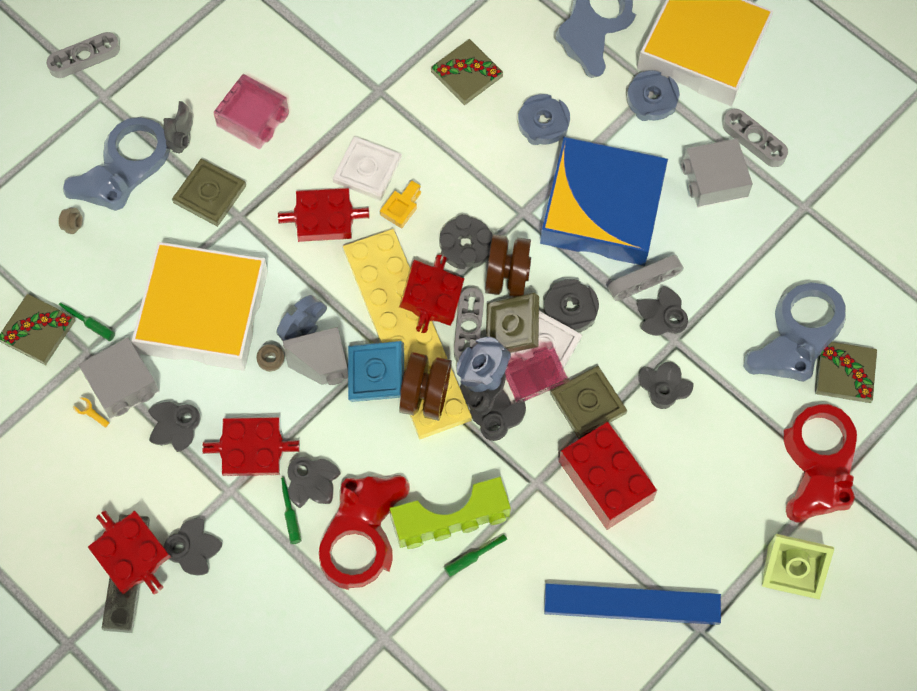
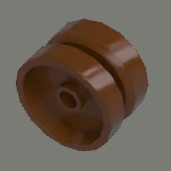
M493 234L486 279V294L500 295L503 290L504 279H509V296L517 297L524 295L525 283L529 281L532 257H529L531 239L517 238L514 241L513 253L509 254V240L507 236Z
M412 352L402 380L399 413L414 416L419 411L423 399L424 418L439 421L447 395L452 360L437 357L432 363L430 373H428L429 359L427 355Z

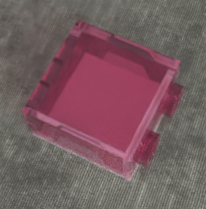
M242 74L213 113L218 128L261 150L265 143L272 139L274 131L280 123L286 120L289 109L287 97Z

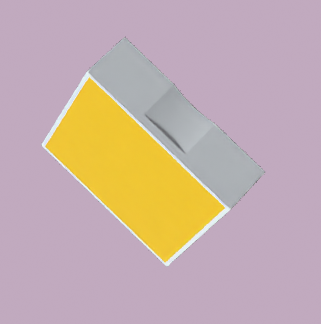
M666 0L640 52L637 69L643 72L659 71L661 75L673 78L677 84L684 85L698 94L732 107L745 80L751 60L756 56L769 28L774 10L748 0Z
M157 242L132 337L133 346L138 354L172 360H193L209 366L245 371L253 339V323L256 313L260 308L268 274L265 258Z

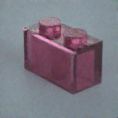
M543 347L533 352L534 357L523 361V358H519L508 363V369L505 371L506 380L517 403L525 402L570 382L555 348L549 350L548 347Z

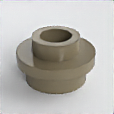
M70 207L61 211L59 215V227L61 230H64L67 234H75L81 228L83 218L77 208Z
M272 344L263 346L256 356L259 367L268 372L278 370L283 365L285 359L282 349ZM268 356L276 358L273 362L266 361Z

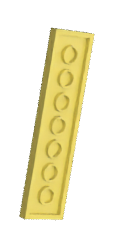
M394 229L344 245L343 251L380 343L396 341L404 343V372L412 352L427 355L429 359L428 373H430L433 361L437 357L447 359V356L432 321L429 322L426 333H421L422 328L418 332L416 326L419 317L413 312L399 307L410 267ZM452 368L440 420L424 418L423 399L419 411L414 416L410 415L419 440L472 421V416Z

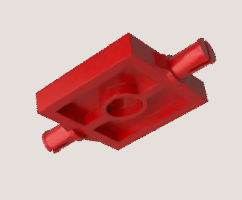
M349 188L296 191L294 212H278V224L295 223L298 242L352 239L351 227L354 222L353 219H369V207L353 209L350 202Z
M442 255L436 256L434 266L417 260L412 262L399 305L400 308L411 311L419 317L416 330L420 332L422 328L421 333L428 331L430 321H438L451 326L457 310L465 278L446 272L444 267L447 258L443 256L441 260Z
M279 417L223 418L220 442H203L202 444L203 454L220 453L223 476L280 475V460L283 452H300V440H282Z
M107 511L101 512L107 522L98 514L96 519L106 531H104L101 537L90 544L88 548L118 589L124 594L133 586L145 582L153 595L159 593L155 586L160 591L164 586L161 585L154 574L159 566L171 558V556L140 515L133 511L122 521L115 523Z

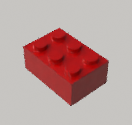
M609 422L601 425L560 452L559 463L606 530L654 501L658 490Z

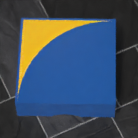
M564 137L544 218L540 244L576 252L596 253L608 259L645 266L668 159Z

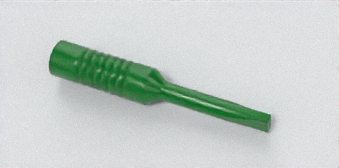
M59 303L68 313L83 321L85 327L91 329L104 339L111 341L115 337L113 330L92 317H85L74 309Z
M283 477L281 478L282 492L286 507L284 516L290 544H298L302 540L296 512L291 507L288 489Z
M503 534L478 551H470L444 567L447 575L452 577L462 571V569L475 563L479 556L508 540L507 537Z

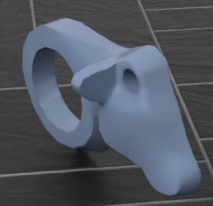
M590 0L573 1L570 18L557 30L556 40L563 45L570 58L581 64L588 77H599L604 73L606 69L603 59L605 35L624 30L633 23L637 15L632 12L633 0H618L620 5L619 14L616 18L611 19L597 14L592 8Z
M142 117L126 119L117 124L104 142V164L97 165L82 175L66 178L63 186V193L66 198L83 200L114 211L123 209L130 193L165 164L170 149L166 146L164 129L154 120ZM135 131L149 132L157 139L156 150L144 160H127L118 153L119 143L124 136Z
M811 282L798 285L790 292L782 295L775 310L776 324L780 335L763 348L748 352L743 367L752 375L765 374L791 378L802 382L810 379L813 375L816 359L839 335L844 327L846 305L842 295L831 286ZM819 297L826 300L832 306L834 316L824 326L808 328L799 324L793 318L791 309L802 298Z

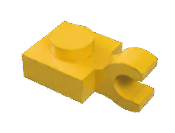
M411 181L402 195L394 191L381 208L380 216L402 229L417 210V204L414 202L421 195L419 190L421 186Z

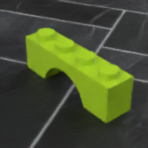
M500 476L473 484L472 494L468 503L455 513L447 515L432 513L425 509L417 500L390 508V517L399 547L414 549L422 546L423 542L427 540L442 541L451 537V534L455 532L470 533L477 530L479 525L503 523L507 520V517H510L511 507Z

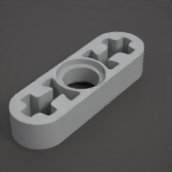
M104 32L50 54L46 64L53 77L64 78L117 56L120 51V45L116 35ZM105 43H109V45H111V47H110V48H106V47L104 46V44H105ZM94 47H96V49H97V51H98V53H96V54H95V51H94ZM81 51L90 52V56L87 59L80 60L77 58V54ZM71 56H72V59H73V62H74V63H72V64H71L70 59H69V57H71ZM61 62L63 66L58 68L56 63Z
M731 109L725 114L722 126L727 134L734 139L738 138L741 145L768 166L780 167L784 164L788 155V148L781 140L740 109ZM736 119L740 121L739 124L735 123L733 125L730 123L731 121H735ZM757 133L762 137V141L754 143L749 140L748 135ZM778 151L780 155L771 156V152L775 153Z
M672 255L616 279L608 286V290L615 301L623 300L677 276L683 271L684 267L678 256Z
M476 288L465 289L460 295L454 344V358L457 363L463 353L461 351L464 350L465 340L470 341V348L472 349L478 344L476 340L480 339L484 295ZM470 297L475 298L473 313H468ZM465 321H472L477 325V329L474 332L468 333L463 331L461 325Z

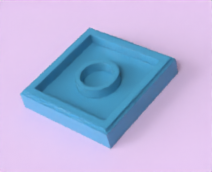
M402 341L348 346V400L350 402L401 398V385L404 376V343Z

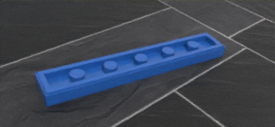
M546 583L544 615L720 625L721 594Z

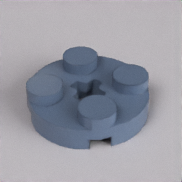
M645 71L638 74L629 85L627 102L639 120H662L675 112L680 96L679 87L670 76L667 78L661 75L659 71ZM649 92H653L654 95L659 94V97L657 99H650L648 97Z
M538 94L524 102L523 107L518 113V127L530 144H552L567 135L570 124V112L563 101L552 99V95ZM541 115L551 119L548 123L539 122Z
M314 295L302 298L294 305L297 310L291 316L287 312L282 318L276 331L277 335L282 341L315 333L318 329L316 322L326 312L327 306Z
M483 337L476 340L478 344L472 349L467 347L463 351L456 368L461 384L473 392L497 389L501 384V377L504 375L511 358V353L498 340L492 337Z

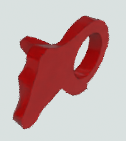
M829 404L808 407L796 417L791 428L784 429L786 451L804 471V476L799 484L796 495L786 504V515L791 521L800 523L814 516L849 510L854 503L855 496L852 489L854 476L850 475L856 448L857 430L851 418L840 408ZM814 418H825L834 422L840 428L843 435L842 448L837 453L831 455H820L813 452L806 446L802 438L803 425L808 420Z
M401 475L389 478L368 476L360 479L346 478L342 482L339 490L340 506L338 512L329 525L319 546L320 567L330 582L339 588L349 590V588H360L370 584L378 578L383 570L390 572L393 550L386 533L381 527V522L390 513V508L408 496L410 483L406 478ZM357 534L364 536L372 542L376 549L374 563L361 574H344L336 569L331 561L333 546L346 535Z

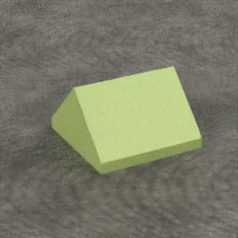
M776 534L768 545L762 587L820 600L834 553V547Z

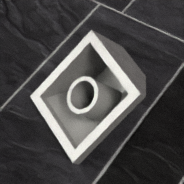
M338 327L282 341L287 365L290 369L321 385H337L348 378V369Z

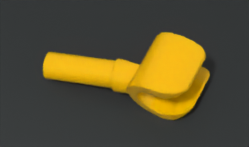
M79 397L86 402L85 410L80 411L77 407L73 406V410L76 413L87 414L105 428L110 424L109 421L92 408V404L87 398Z

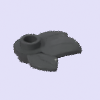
M179 101L175 119L164 118L163 121L167 148L171 149L174 153L180 154L189 144L188 134L191 131L193 121L192 113L189 112L188 106L183 101Z
M662 286L658 300H639L637 303L639 313L646 320L642 324L641 329L653 336H660L666 332L677 334L684 331L688 325V316L681 309L682 300L680 296L672 289ZM675 318L679 323L673 324L669 320Z
M671 361L661 364L657 371L647 367H642L640 370V385L649 392L651 403L659 409H667L676 400L686 399L691 395L694 387L693 382L681 379L680 367Z
M504 373L501 377V384L495 390L487 389L482 392H473L464 385H460L465 402L474 414L484 416L490 412L495 398L504 388L506 375Z
M502 390L495 398L494 405L489 413L484 416H478L470 410L472 420L480 426L482 435L487 440L497 441L507 434L508 429L518 426L522 422L526 413V404L524 402L511 404L509 397ZM494 425L500 426L496 431H490Z
M168 401L156 404L148 410L149 414L158 422L150 435L149 441L160 446L172 443L176 452L189 447L194 438L193 430L198 427L201 420L200 413L196 407L188 404L177 406L173 402ZM191 416L192 418L190 422L183 423V417Z
M306 457L295 458L287 469L288 477L291 480L288 489L290 500L298 508L304 506L308 499L319 504H330L333 499V490L329 481L336 479L341 474L340 470L335 464L325 459L311 461ZM299 466H304L307 469L305 476L298 474L297 468Z
M203 519L186 521L182 524L178 534L171 535L164 543L165 550L171 556L169 560L179 563L183 571L190 575L200 576L208 574L209 568L206 560L215 556L222 548V542L218 538L203 533ZM183 545L184 549L180 553H175V546Z

